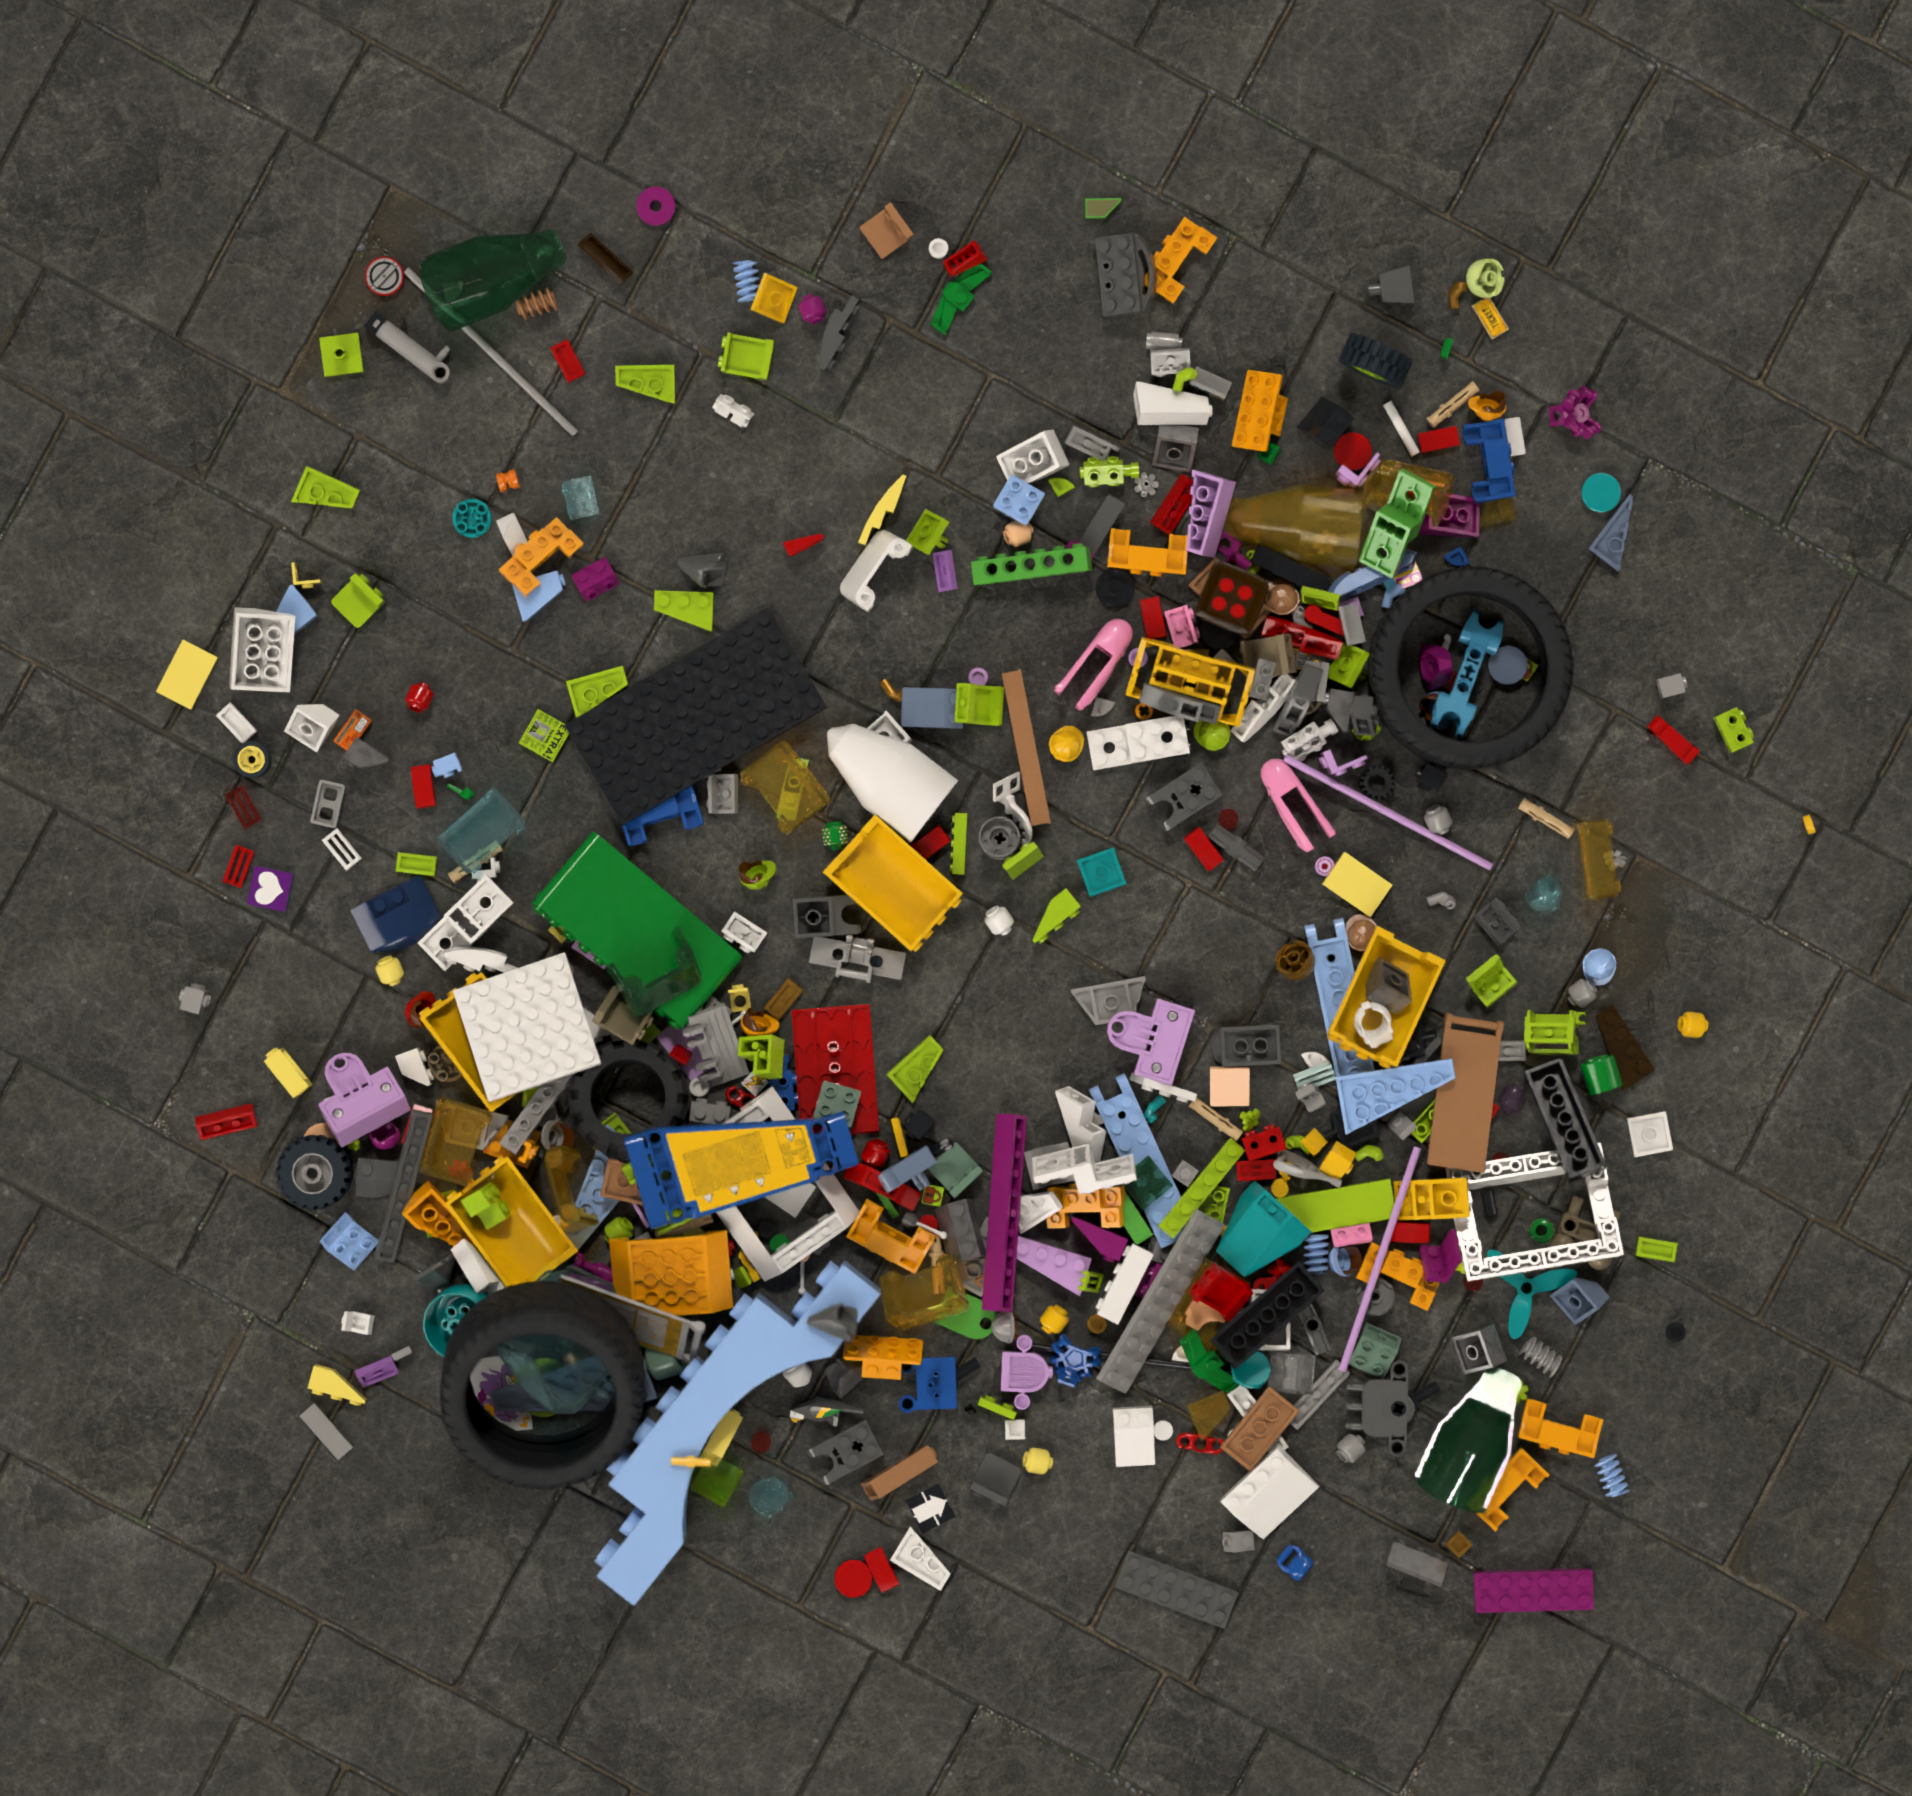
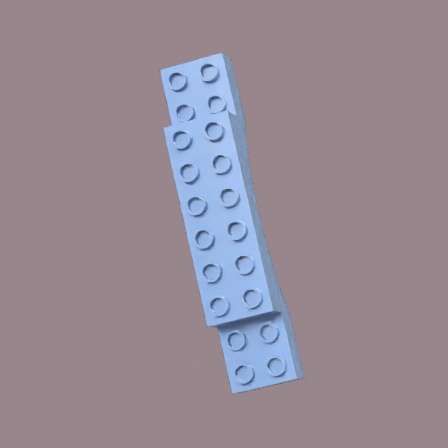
M844 1260L839 1267L832 1261L826 1265L815 1281L823 1288L815 1298L806 1291L793 1307L791 1313L798 1318L796 1321L761 1293H758L754 1299L744 1293L729 1313L736 1320L729 1330L722 1324L717 1327L704 1345L712 1351L705 1361L700 1357L699 1360L694 1358L680 1375L687 1382L680 1392L673 1386L668 1389L655 1407L663 1413L655 1423L647 1416L638 1427L633 1441L638 1444L632 1453L627 1450L623 1451L622 1455L606 1469L613 1475L608 1485L636 1507L619 1529L626 1536L623 1541L618 1544L611 1538L597 1555L594 1562L601 1566L597 1577L633 1606L683 1545L687 1536V1500L694 1468H687L685 1465H671V1457L687 1458V1456H695V1458H698L707 1438L718 1422L750 1390L788 1368L808 1361L831 1357L844 1340L808 1326V1317L836 1303H842L844 1306L856 1308L858 1323L881 1293L880 1287Z

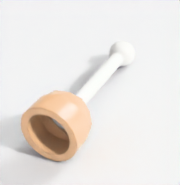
M810 1254L800 1261V1288L798 1290L800 1295H804L806 1292L804 1288V1262L810 1258Z

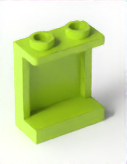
M728 332L727 337L723 336L721 348L725 349L724 355L719 357L718 367H721L722 373L768 381L775 342L774 340H763Z
M957 683L954 723L1001 726L1004 687Z

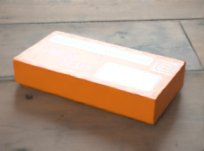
M356 709L333 741L347 751L355 738H360L372 720Z

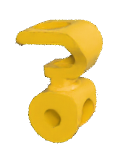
M1279 1171L1281 1178L1273 1181L1271 1191L1274 1196L1282 1198L1288 1193L1287 1180H1290L1291 1177Z

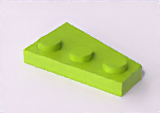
M306 466L291 502L354 508L361 490Z
M655 590L654 610L712 632L714 593Z
M623 666L566 681L576 718L598 706L628 685Z
M929 1034L886 1073L912 1103L915 1101L918 1092L923 1087L926 1078L943 1052V1048Z

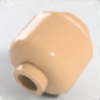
M1015 520L1006 524L1003 536L1008 545L1019 547L1031 541L1034 531L1030 523L1025 526Z

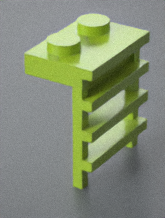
M1497 954L1466 978L1472 991L1487 1008L1517 984V981L1504 967L1501 958Z

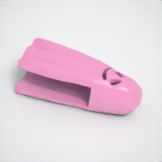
M1113 619L1107 622L1064 679L1055 686V693L1058 696L1061 695L1096 647L1111 659L1079 700L1075 708L1084 710L1087 705L1091 704L1092 700L1096 698L1110 678L1115 666L1121 659V656H1124L1132 640L1133 630L1130 624L1122 619Z
M1270 759L1263 764L1261 768L1262 782L1298 847L1305 852L1314 849L1281 799V796L1295 787L1329 839L1336 834L1335 830L1310 797L1291 767L1283 762L1282 759Z

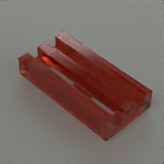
M243 785L225 794L244 829L262 820ZM238 792H242L256 817L255 819L251 817ZM234 795L249 820L248 823H246L231 796Z

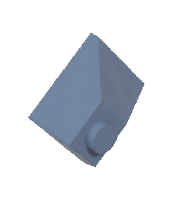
M1576 1277L1549 1295L1574 1325L1599 1310L1609 1299V1295L1597 1282Z

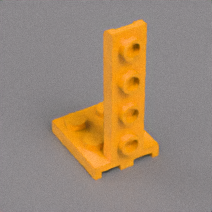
M508 1119L483 1153L497 1158L502 1155L504 1158L508 1156L513 1164L528 1169L531 1159L536 1157L539 1146L536 1144L541 1131L535 1130L530 1139L524 1142V1147L518 1156H515L500 1145V1141L514 1123V1121Z

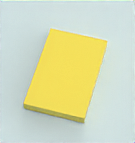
M182 640L156 692L192 710L218 657Z
M1346 852L1342 853L1322 885L1369 917L1372 916L1392 887L1391 883Z

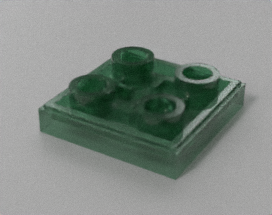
M1149 1155L1136 1165L1137 1180L1128 1184H1121L1125 1186V1190L1142 1210H1145L1173 1187L1172 1183Z

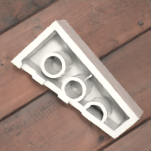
M1134 1243L1131 1246L1127 1245L1122 1253L1124 1259L1121 1264L1117 1263L1113 1271L1115 1276L1112 1281H1108L1104 1289L1106 1293L1103 1299H1099L1095 1307L1098 1315L1117 1325L1119 1324L1154 1255L1152 1252Z

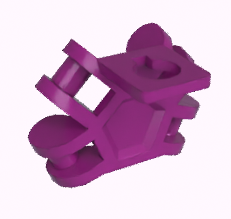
M1581 386L1577 391L1569 390L1567 398L1563 399L1561 405L1549 407L1550 426L1564 425L1567 429H1571L1574 437L1581 434L1586 439L1593 437V433L1601 432L1600 424L1591 419L1589 407L1596 400L1597 392L1595 390L1589 391L1586 386ZM1555 411L1561 413L1558 421L1554 418Z

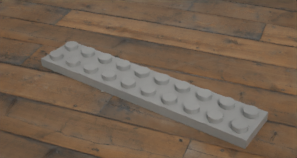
M1195 1209L1096 1379L1125 1394L1127 1393L1225 1224Z

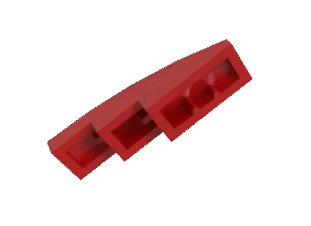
M1266 615L1261 629V636L1265 637L1291 634L1292 645L1298 647L1301 652L1335 660L1338 659L1343 641L1320 631Z

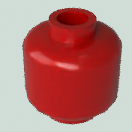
M423 682L412 684L405 698V702L408 704L407 707L419 713L427 710L434 697L433 692L429 689L430 686Z
M880 1139L868 1141L861 1154L865 1165L873 1169L883 1167L890 1154L888 1144Z

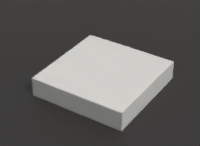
M1666 1111L1627 1118L1634 1157L1673 1150Z

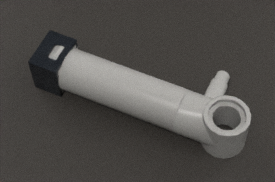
M377 311L373 313L364 325L366 329L435 382L444 384L450 380L451 370L442 362L450 351L448 346H445L435 357ZM439 368L446 370L443 378L436 377V371Z

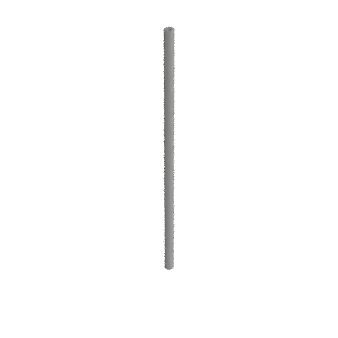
M409 267L404 271V274L568 433L574 436L578 432L572 424Z

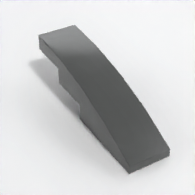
M1108 494L1079 543H1083L1084 547H1090V551L1095 555L1126 503Z

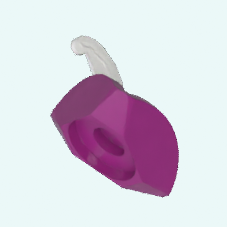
M1445 634V641L1442 646L1434 644H1423L1421 646L1419 658L1423 681L1430 691L1443 686L1452 676L1451 656L1447 651L1451 642L1449 634Z

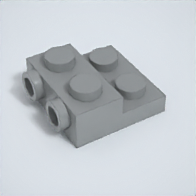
M696 1098V1101L691 1102L688 1126L723 1124L730 1118L731 1106H727V1102L716 1101L715 1104L708 1103V1099Z

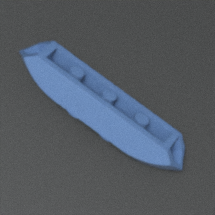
M1405 550L1396 576L1413 569L1417 551ZM1369 566L1357 568L1352 574L1350 571L1343 573L1333 582L1328 592L1340 594V602H1343L1391 578Z

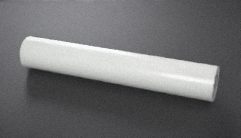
M1389 401L1383 406L1411 457L1419 453V449L1393 402Z

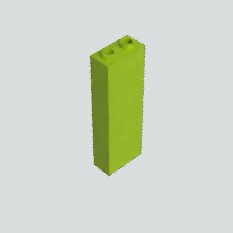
M1389 1178L1275 1198L1300 1220L1311 1233L1387 1220L1390 1218L1394 1206L1391 1180Z

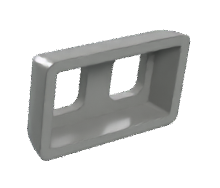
M325 780L319 781L310 820L311 823L331 828L336 827L345 789L343 784ZM326 788L337 790L338 793L335 801L324 798ZM322 807L333 809L331 820L320 818Z

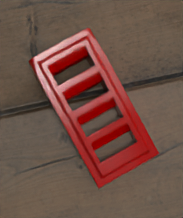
M973 240L944 260L943 264L949 275L953 277L985 262L988 258L982 247Z
M815 534L785 541L783 545L789 556L793 557L823 541L824 536L822 534Z

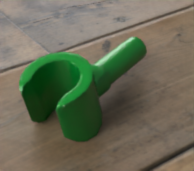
M450 783L447 784V788L457 792L466 800H470L475 794L468 787L462 791Z

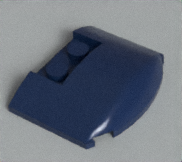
M421 875L350 910L370 951L374 953L376 951L386 953L398 951L417 943L441 919V915Z

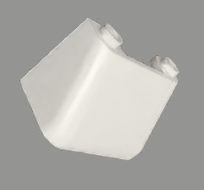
M886 530L877 531L840 585L841 594L869 613L874 606L875 594L866 586L886 555L893 559L908 556L913 549L912 545Z

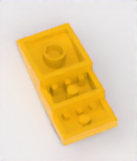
M1467 1178L1411 1180L1397 1220L1470 1217ZM1402 1180L1393 1181L1395 1201Z

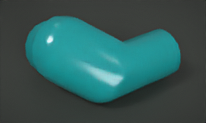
M1159 1095L1150 1102L1144 1113L1145 1119L1150 1124L1157 1119L1154 1112L1166 1103L1162 1095Z

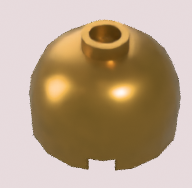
M1296 940L1293 941V944H1285L1278 950L1275 962L1278 971L1285 978L1298 981L1303 980L1312 973L1315 967V956L1308 944L1304 941Z

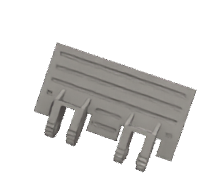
M725 1003L696 1012L695 1015L688 1017L690 1025L695 1026L685 1029L683 1035L690 1037L703 1032V1035L687 1042V1046L690 1048L698 1046L702 1058L705 1060L695 1065L696 1070L703 1071L714 1066L716 1068L699 1076L701 1082L711 1080L714 1087L750 1074L745 1059L738 1057L739 1042Z

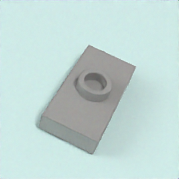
M1401 1111L1386 1124L1402 1140L1417 1127Z

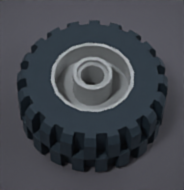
M313 1134L293 1141L283 1150L281 1157L277 1161L278 1167L275 1175L278 1177V1180H276L277 1185L282 1190L280 1192L289 1199L288 1202L298 1205L297 1207L300 1209L305 1208L309 1211H315L334 1205L347 1193L353 1179V1164H350L349 1159L351 1158L349 1153L346 1154L345 1148H341L335 1139L327 1138L325 1135Z

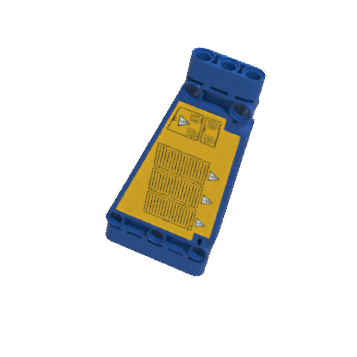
M843 1111L813 1119L653 1127L647 1131L623 1138L651 1230L674 1222L680 1223L687 1218H699L817 1181L822 1176H830L838 1171L859 1165ZM824 1120L827 1121V1125H828L829 1130H827V1127H826V1124H825V1121H824ZM816 1123L822 1125L818 1133L812 1132V1127ZM658 1133L660 1136L659 1140L651 1142L649 1140L650 1135ZM643 1135L645 1137L647 1146H645L642 1138ZM648 1154H650L652 1165L650 1164ZM836 1157H837L838 1162H839V1165H840L839 1168H838V1164H837V1161H836ZM826 1161H832L833 1163L830 1170L823 1169ZM665 1170L671 1172V1176L667 1180L661 1179V1173ZM653 1173L656 1174V1177H657V1180H658V1183H657V1184H656V1181H655V1178H654V1174H653ZM659 1192H661L664 1202L661 1201ZM675 1208L682 1209V1214L679 1217L672 1216V1211ZM665 1210H667L669 1221H667Z

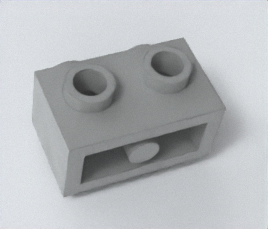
M196 983L191 984V986H185V989L181 990L179 1001H182L180 1010L204 1014L205 1007H209L211 1001L209 990H205L206 986Z

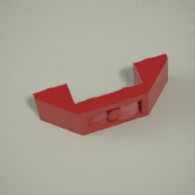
M861 1163L846 1169L843 1178L859 1186L862 1185L894 1201L896 1204L914 1211L921 1196V1193L903 1183L887 1193L877 1177L881 1172Z

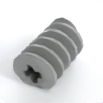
M1533 1336L1522 1346L1518 1355L1524 1352V1360L1531 1357L1530 1364L1532 1365L1537 1361L1536 1368L1539 1369L1544 1366L1543 1373L1551 1371L1549 1377L1552 1378L1561 1365L1562 1355L1555 1357V1350L1549 1352L1548 1345L1542 1348L1543 1342L1539 1341L1536 1343L1537 1338Z

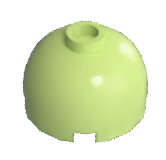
M1480 259L1471 264L1467 271L1466 282L1473 294L1482 298H1492V296H1497L1501 292L1504 277H1501L1503 268L1499 261L1495 259Z

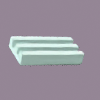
M1330 1061L1293 1075L1298 1090L1307 1083L1318 1087L1336 1080Z

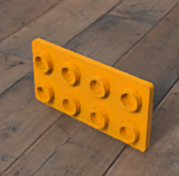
M1254 370L1247 371L1232 441L1233 447L1267 452L1270 435H1281L1288 402L1287 397L1279 395L1282 375Z

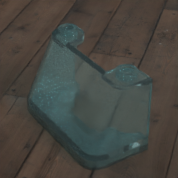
M494 786L450 826L448 830L442 833L436 841L467 875L470 872L475 874L482 867L480 863L514 832L518 835L526 827L524 825L526 820Z

